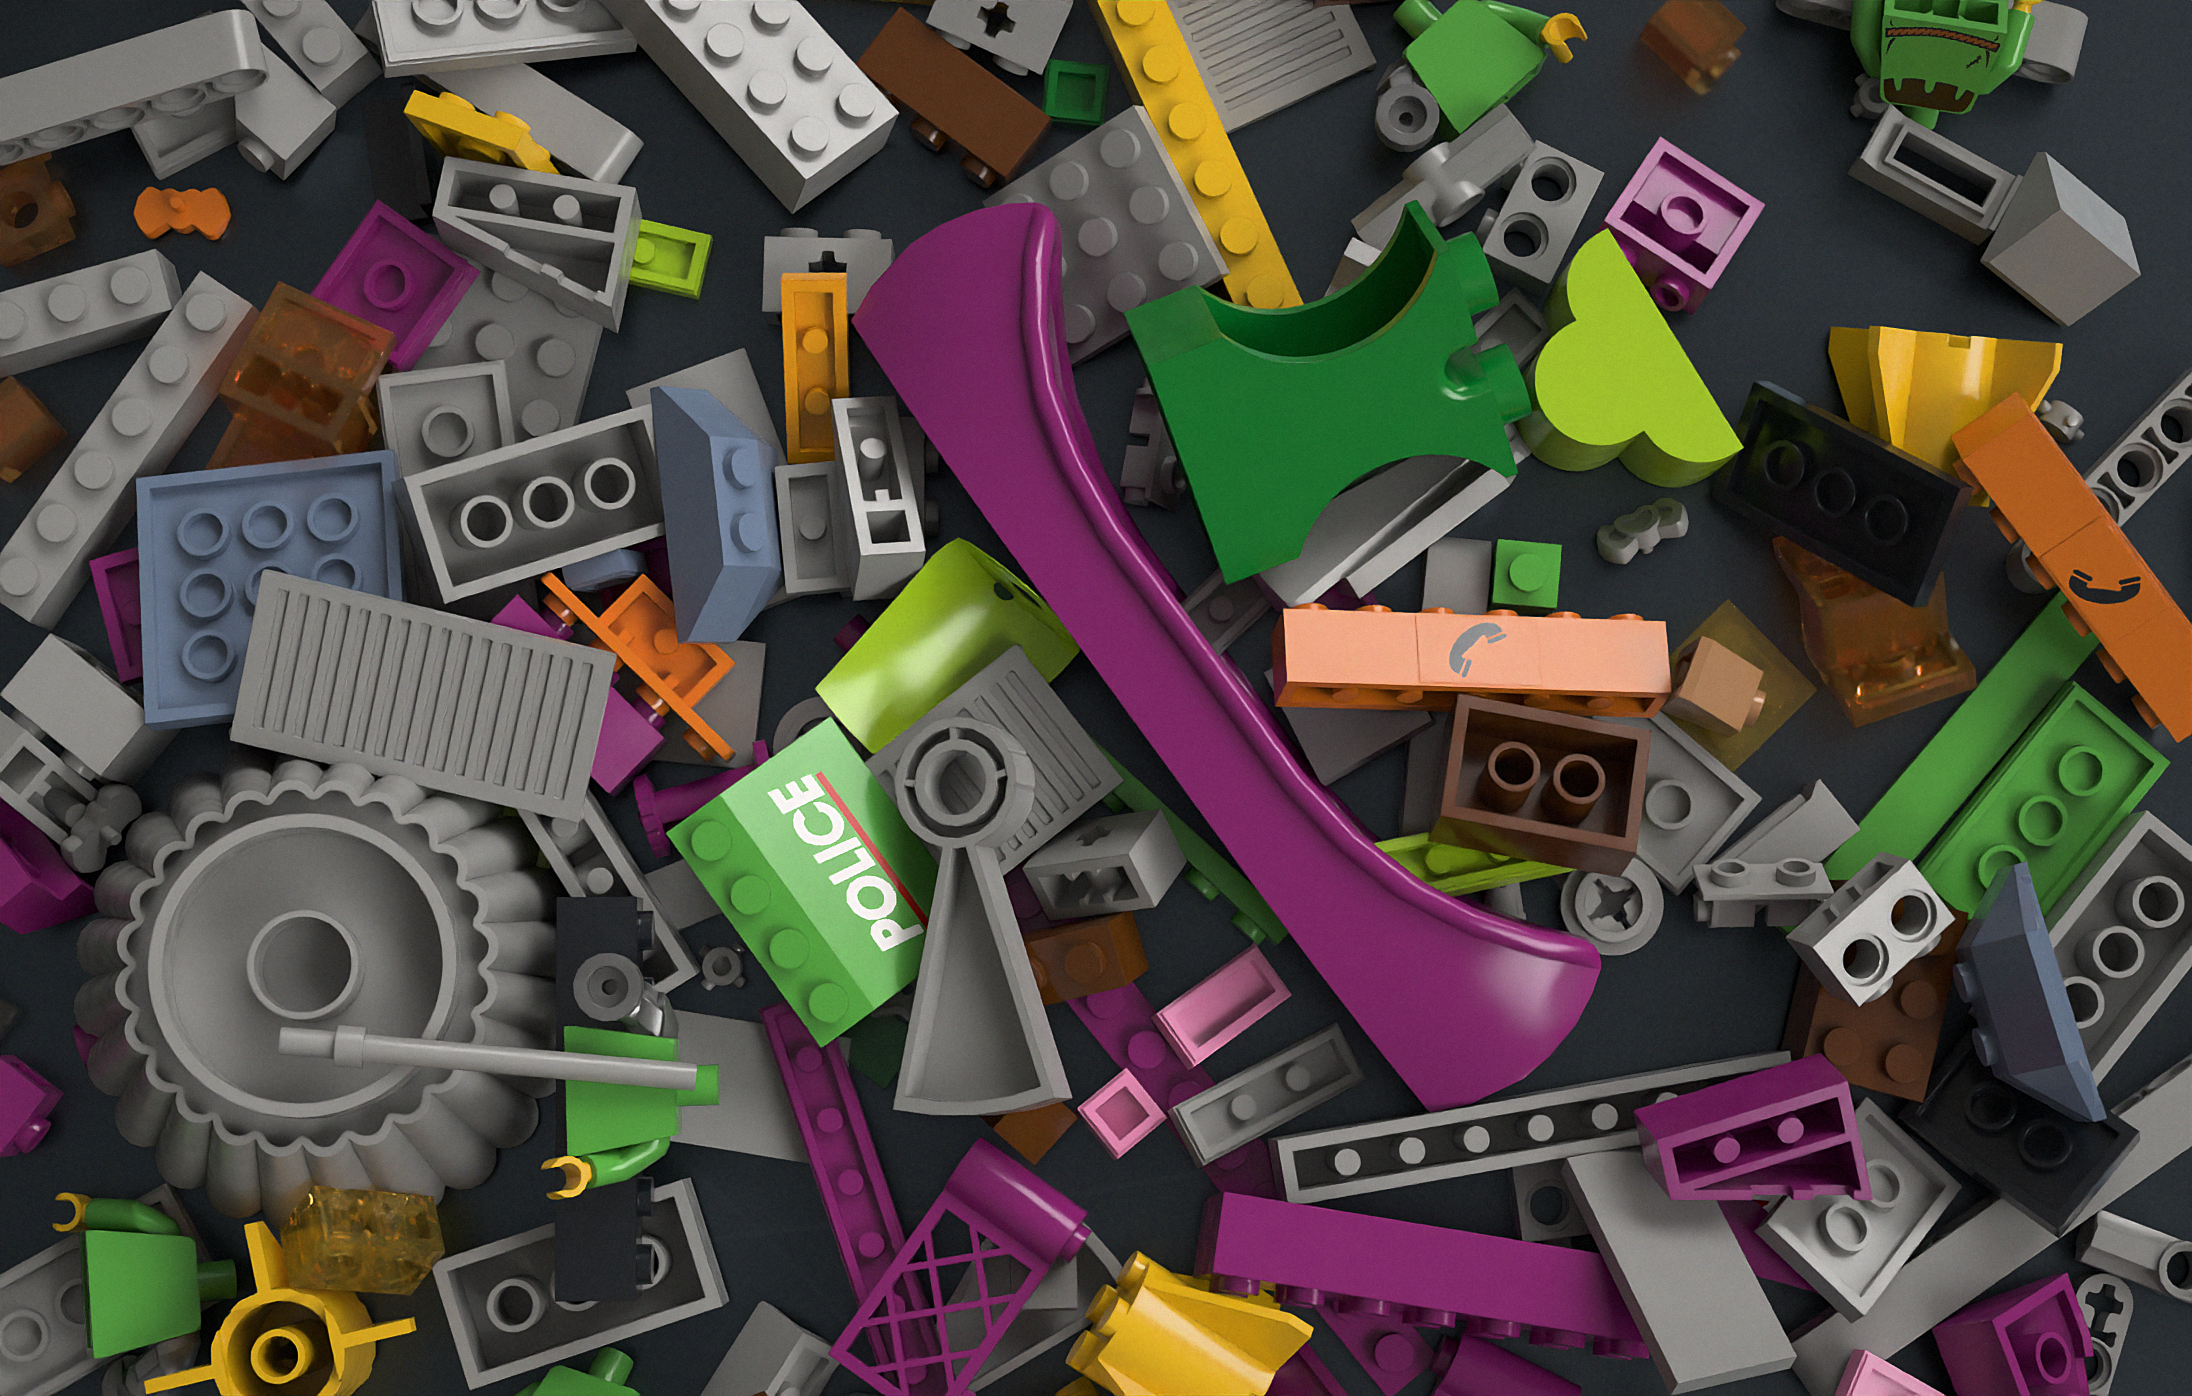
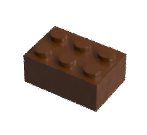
M1458 693L1445 721L1427 841L1620 878L1637 853L1652 730Z
M1829 880L1834 893L1848 880ZM1902 898L1893 906L1891 912L1893 925L1898 923L1903 916L1904 901ZM1947 907L1955 920L1940 933L1941 939L1937 946L1926 955L1917 959H1911L1893 976L1891 987L1882 996L1871 1002L1863 1003L1860 1007L1830 996L1802 960L1780 1051H1790L1791 1061L1821 1053L1848 1081L1849 1086L1898 1099L1923 1103L1953 981L1952 967L1957 964L1958 960L1955 949L1964 934L1969 913ZM1855 941L1849 944L1844 952L1843 966L1845 969L1855 960L1857 953Z

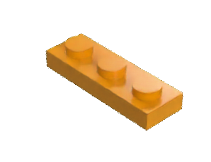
M782 273L781 306L788 464L835 461L830 408L831 399L851 398L847 273Z

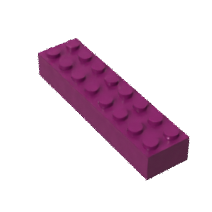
M1222 1192L1204 1200L1193 1278L1210 1281L1209 1293L1236 1298H1248V1295L1258 1296L1259 1289L1274 1291L1273 1303L1284 1306L1312 1309V1306L1324 1307L1325 1300L1339 1302L1337 1313L1346 1316L1376 1319L1377 1316L1389 1317L1390 1310L1403 1312L1401 1324L1440 1330L1441 1327L1454 1328L1455 1321L1466 1322L1465 1334L1470 1336L1504 1340V1337L1519 1338L1521 1331L1530 1333L1529 1345L1557 1350H1568V1348L1584 1349L1585 1342L1593 1343L1592 1355L1627 1361H1631L1632 1358L1649 1359L1650 1352L1602 1255L1599 1253L1230 1192Z

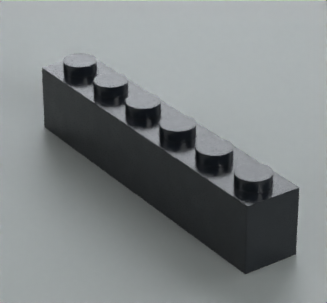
M557 897L556 1051L565 1052L564 1026H588L626 1031L627 1027L618 1020L600 1021L589 1017L582 1011L574 997L573 982L581 965L587 959L602 953H616L629 958L638 966L643 976V951L654 950L655 915L654 911H643V898ZM643 977L644 981L655 987L654 977ZM556 1079L555 1158L567 1156L565 1079ZM555 1167L556 1192L561 1191L566 1184L565 1172L560 1167ZM642 1170L629 1180L591 1189L585 1188L579 1195L574 1197L555 1199V1302L636 1301L642 1296V1285L653 1284L654 1247L653 1244H642V1217H653L654 1214L653 1177H642Z

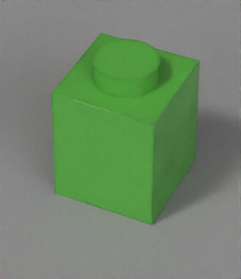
M1497 539L1492 546L1487 612L1505 609L1516 612L1518 616L1545 617L1552 614L1557 609L1562 545Z

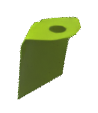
M958 537L932 555L871 627L816 686L815 690L843 725L870 752L876 754L1013 645L1020 644L1023 646L1024 654L1048 684L1078 654L1080 647L1049 604L999 562L972 543ZM996 582L1001 583L1014 598L1005 601L1000 599L994 592V584ZM1012 583L1028 593L1041 607L1026 598Z

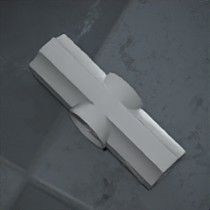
M1501 103L1450 144L1443 142L1421 155L1402 174L1404 180L1376 199L1368 208L1352 219L1351 222L1363 242L1380 251L1384 250L1400 220L1404 204L1417 200L1435 227L1437 225L1444 227L1472 209L1484 197V189L1509 172L1508 170L1517 163L1527 158L1537 147L1517 118L1505 104Z
M2102 1209L2082 1222L2075 1242L2076 1254L2074 1260L2147 1287L2159 1295L2173 1297L2192 1305V1242L2183 1241ZM2177 1252H2182L2189 1263V1274L2184 1282L2174 1286L2168 1279L2167 1264L2173 1255Z

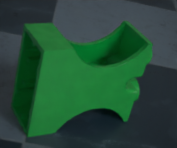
M1414 200L1404 204L1397 227L1376 260L1351 283L1320 300L1289 308H1252L1225 301L1195 284L1123 312L1200 526L1226 585L1299 558L1312 525L1327 504L1355 479L1384 464L1421 455H1450L1481 463L1505 478L1518 474L1504 426L1531 416L1532 407L1519 367L1506 343L1496 345L1476 354H1473L1468 347L1478 343L1471 316L1499 305V296L1491 269L1483 249L1472 231L1444 241L1419 202Z

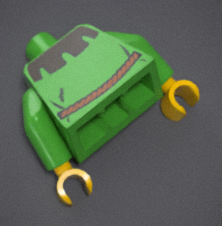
M1852 0L1850 40L1865 73L1880 80V99L1885 103L1902 105L1900 112L1904 116L1932 130L1936 126L1939 111L1961 115L1971 111L1978 95L1989 94L2020 68L2035 21V17L2030 14L2032 6L2043 0H2014L2012 9H2008V0Z

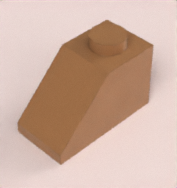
M1701 636L1680 650L1671 672L1672 694L1660 711L1730 738L1740 733L1743 725L1752 728L1755 724L1766 697V692L1757 689L1764 672L1715 640Z

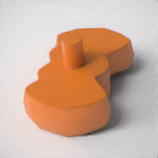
M147 187L138 196L133 211L138 229L146 238L153 240L172 228L180 234H188L197 230L204 237L213 241L225 232L231 218L227 199L216 188H208L202 192L197 189L178 192L172 188L162 191L155 187Z

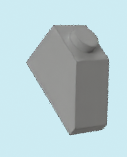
M261 43L270 78L258 88L233 96L235 137L240 142L237 145L239 152L252 166L261 172H266L270 168L284 181L335 129L337 108Z

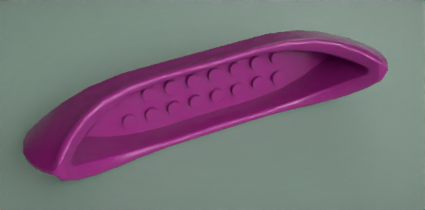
M1036 202L1010 203L979 209L943 223L912 242L871 286L851 320L852 324L977 507L1252 884L1354 1019L1429 1113L1471 1104L1524 1079L1555 1051L1580 1018L1592 995L1601 970L1600 954L1595 945L1583 936L1532 923L1481 904L1464 894L1451 897L1424 883L1373 843L1384 840L1369 830L1329 785L1325 786L1320 783L1311 764L1226 650L1218 657L1180 605L1187 598L1186 594L1141 534L1107 475L1078 400L1066 341L1062 290V229L1053 212L1047 206Z

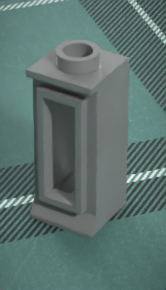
M1891 104L1874 123L1871 129L1873 133L1871 138L1847 172L1848 175L1978 246L1997 230L2024 178L2019 174L2017 176L2010 174L1911 120ZM1900 144L1987 191L1988 194L1982 205H1977L1893 159Z
M1818 779L1803 786L1801 794L1789 798L1708 864H1712L1720 859H1737L1747 864H1774L1785 858H1802L1812 863H1819L1857 833L1860 828L1824 783ZM1694 877L1691 881L1693 882V884H1694V885L1697 887V889H1698V886H1697V883H1696V880H1695V877ZM1699 889L1692 895L1693 899L1695 895H1701ZM1756 905L1755 914L1766 905Z

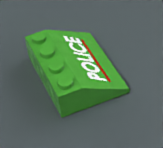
M831 716L666 833L821 1048L918 977L939 865L918 836L909 828L902 818L900 811Z

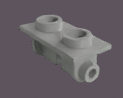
M1145 377L1143 387L1136 388L1129 433L1134 436L1149 437L1148 447L1127 445L1119 488L1125 491L1123 498L1125 503L1148 506V502L1151 501L1171 512H1177L1180 494L1186 489V484L1147 377Z
M1785 858L1774 864H1747L1737 859H1720L1712 864L1692 865V872L1701 894L1694 897V918L1696 922L1706 921L1709 928L1754 927L1756 905H1766L1765 922L1767 926H1798L1834 894L1822 863H1812L1802 858Z

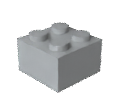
M51 633L0 693V696L16 708L9 716L13 721L38 740H42L45 737L57 746L62 745L66 749L59 757L65 764L85 779L91 781L95 778L104 785H108L114 780L135 786L182 729L151 731L145 725L144 695L132 685L127 687L120 683L119 675L86 648Z

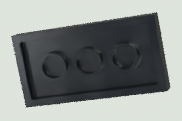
M1754 381L1735 431L1737 438L1744 448L1722 466L1711 498L1912 608L1926 607L1974 487L1770 381Z

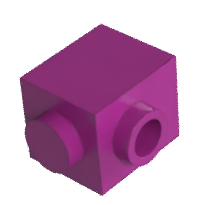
M0 1055V1157L17 1156L20 1151L27 1154L35 1148L51 1126V1123L45 1118L65 1094L15 1055Z

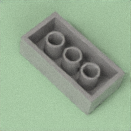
M651 403L391 482L431 606L452 602L666 534Z
M2147 810L2127 816L2044 919L2096 1087L2192 967V846ZM1972 1007V1008L1969 1010L1968 1013H1969L1973 1018L1976 1019V1016H1975V1013H1974V1010H1973V1007Z
M691 1177L654 1189L653 1217H642V1244H653L654 1280L653 1284L642 1285V1296L636 1301L555 1302V1222L430 1263L469 1390L721 1307L730 1300Z

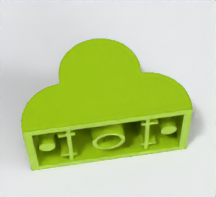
M1607 228L1590 238L1578 250L1547 295L1543 315L1546 317L1551 339L1522 374L1532 407V415L1515 421L1514 425L1531 450V453L1544 463L1558 469L1585 471L1600 467L1618 457L1631 473L1650 484L1670 488L1695 484L1715 473L1744 447L1610 230Z

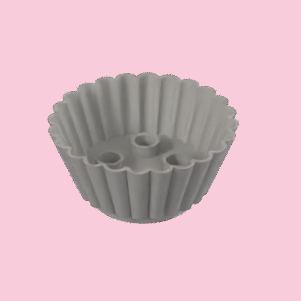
M248 744L241 745L228 754L222 763L220 775L208 771L192 772L182 777L171 790L168 798V812H150L142 815L132 823L126 834L125 841L128 860L115 862L103 870L96 880L93 892L94 901L102 917L90 922L81 931L76 943L78 962L91 979L81 986L75 997L74 1014L77 1024L85 1033H90L99 1038L89 1052L86 1063L88 1076L96 1088L105 1094L119 1097L115 1107V1124L119 1133L131 1144L140 1147H156L155 1163L159 1174L167 1183L183 1189H194L205 1185L207 1199L212 1207L222 1215L240 1219L250 1217L263 1210L268 1222L277 1230L289 1234L307 1232L315 1228L324 1217L333 1228L343 1233L359 1234L376 1226L382 1220L386 1210H389L398 1217L407 1219L424 1217L435 1210L443 1199L445 1186L462 1190L472 1189L484 1183L492 1174L496 1164V1148L510 1149L522 1145L532 1136L538 1125L539 1116L535 1099L547 1097L556 1091V1079L364 1062L363 1068L334 1066V1059L279 1054V1038L282 1027L337 1031L338 1025L367 1027L368 1034L556 1051L557 897L571 896L553 867L548 869L536 866L540 847L521 817L503 816L504 805L416 785L403 776L389 775L382 777L370 774L364 767L352 762L332 765L281 752L277 753L273 750Z

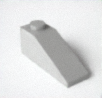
M894 395L831 399L830 408L843 548L853 601L896 598L921 570L926 554L896 398Z
M0 711V798L57 844L61 845L65 839L71 836V829L74 823L83 817L86 807L90 802L97 799L99 791L27 730Z

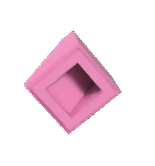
M1127 1068L1074 1110L1076 1116L1114 1161L1119 1159L1167 1119L1166 1115Z

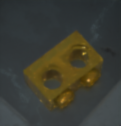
M313 1185L279 1230L290 1287L411 1295L445 1253L434 1196L360 1189H337Z

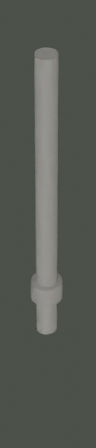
M338 1025L337 1031L282 1027L279 1038V1054L334 1059V1066L363 1068L364 1062L689 1091H695L697 1074L696 1063L368 1034L367 1027Z

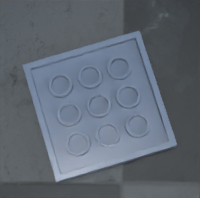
M394 449L136 478L145 725L151 731L233 722L261 575L264 569L407 603L402 515L391 484L392 481L400 479L398 457Z

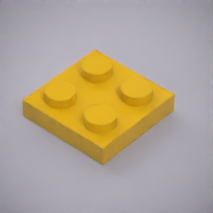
M417 90L413 91L403 111L443 160L445 156L560 175L550 162L551 154L545 148L538 145L530 136V126L509 113L496 111L494 117L477 112L472 104L452 93L441 92L437 98Z

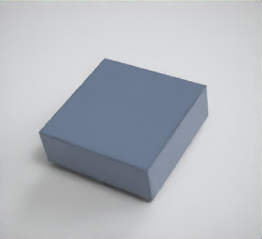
M617 549L561 567L567 588L596 593L636 581L643 573L645 575L649 574L644 552Z

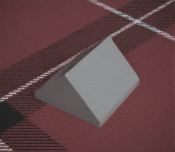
M2037 152L1980 262L2057 324L2069 327L2141 276L2125 218L2046 152Z

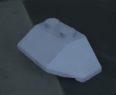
M656 386L650 388L678 644L732 643L738 639L785 584L775 467L779 466L778 453L774 447L707 390Z
M2027 861L2000 868L1996 871L1955 949L1959 963L1952 967L1957 991L1963 1002L1972 1003L1979 1027L1972 1030V1038L1977 1055L1983 1066L1991 1065L1995 1077L2075 1121L2096 1122L2106 1119V1113L2096 1088L2033 887Z

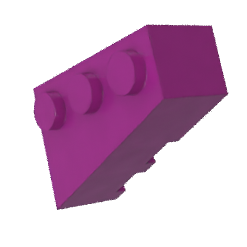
M518 594L489 622L567 641L575 633L548 606L537 614ZM615 671L612 676L590 775L614 798L669 743L658 732L666 721L644 699L638 695L629 704L612 687L621 678Z
M1821 1053L1633 1110L1646 1169L1670 1200H1752L1753 1195H1789L1792 1200H1813L1814 1195H1849L1853 1200H1873L1848 1081Z

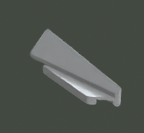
M1514 423L1505 425L1504 428L1515 464L1529 456L1531 450L1526 445ZM1421 455L1411 457L1333 498L1312 525L1299 558L1252 575V577L1275 611L1282 612L1283 608L1291 609L1299 604L1312 603L1332 586L1335 587L1339 594L1360 599L1509 487L1516 475L1505 478L1481 463L1456 456Z

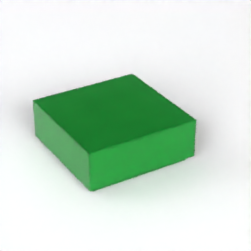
M1048 59L1042 111L1051 117V126L1094 131L1104 124L1110 65Z

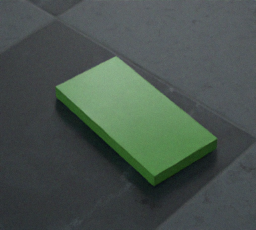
M2067 681L1916 868L1946 907L1969 913L1966 923L1967 927L1996 871L2003 867L2027 861L2033 887L2043 918L2045 919L2171 762L2075 681Z

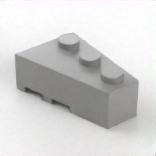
M445 156L432 214L442 244L618 334L642 219L636 188Z

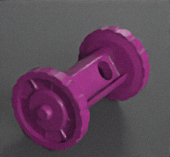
M766 739L752 742L753 764L678 786L656 791L654 784L646 773L633 777V786L639 808L637 813L641 826H644L648 841L656 858L670 855V838L666 834L669 830L772 758Z

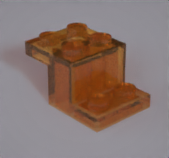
M278 281L217 391L234 417L204 470L365 452L381 423L368 395L398 342L394 333Z
M1782 536L1773 539L1775 559L1799 594L1806 653L1854 728L1977 688L1975 667L1949 632L1944 572L1942 569L1927 606L1912 608Z

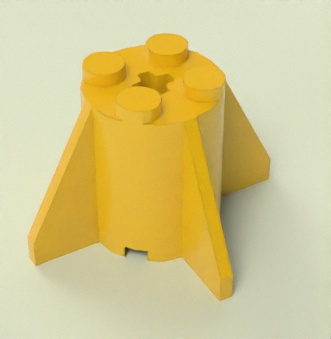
M1831 326L1828 353L1851 424L1962 480L1952 465L1961 456L1951 436L2016 391L2020 393L2031 410L2035 412L2060 371L2063 344L1978 336L1966 337L1882 326H1870L1869 329ZM1985 489L1976 496L1971 494L1967 506L1989 507L1990 496Z
M263 1221L246 1224L244 1229L258 1293L240 1300L231 1309L232 1312L224 1319L221 1329L216 1332L211 1345V1363L145 1380L146 1394L214 1379L221 1396H351L360 1385L365 1383L371 1374L372 1363L376 1356V1340L416 1331L414 1317L372 1323L366 1306L358 1300L356 1293L349 1287L336 1285L326 1280H305ZM293 1343L297 1348L298 1355L294 1353Z
M1135 1251L1120 1271L1116 1281L1118 1285L1116 1289L1108 1284H1104L1093 1298L1086 1311L1085 1318L1094 1324L1090 1331L1085 1330L1076 1340L1066 1358V1364L1111 1392L1114 1396H1264L1276 1371L1311 1338L1314 1328L1295 1315L1280 1311L1281 1305L1273 1303L1274 1297L1262 1289H1259L1258 1296L1248 1295V1298H1236L1209 1293L1210 1281L1172 1273L1141 1252Z

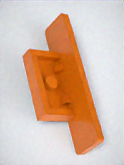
M547 571L540 578L542 584L550 591L542 599L545 605L569 628L579 619L596 636L588 645L589 647L617 653L614 671L617 672L625 664L642 681L634 691L662 718L671 709L689 727L681 737L705 761L709 763L718 755L728 764L736 756V752L692 710L736 666V663L716 644H678L674 603L644 573L599 618L553 573Z

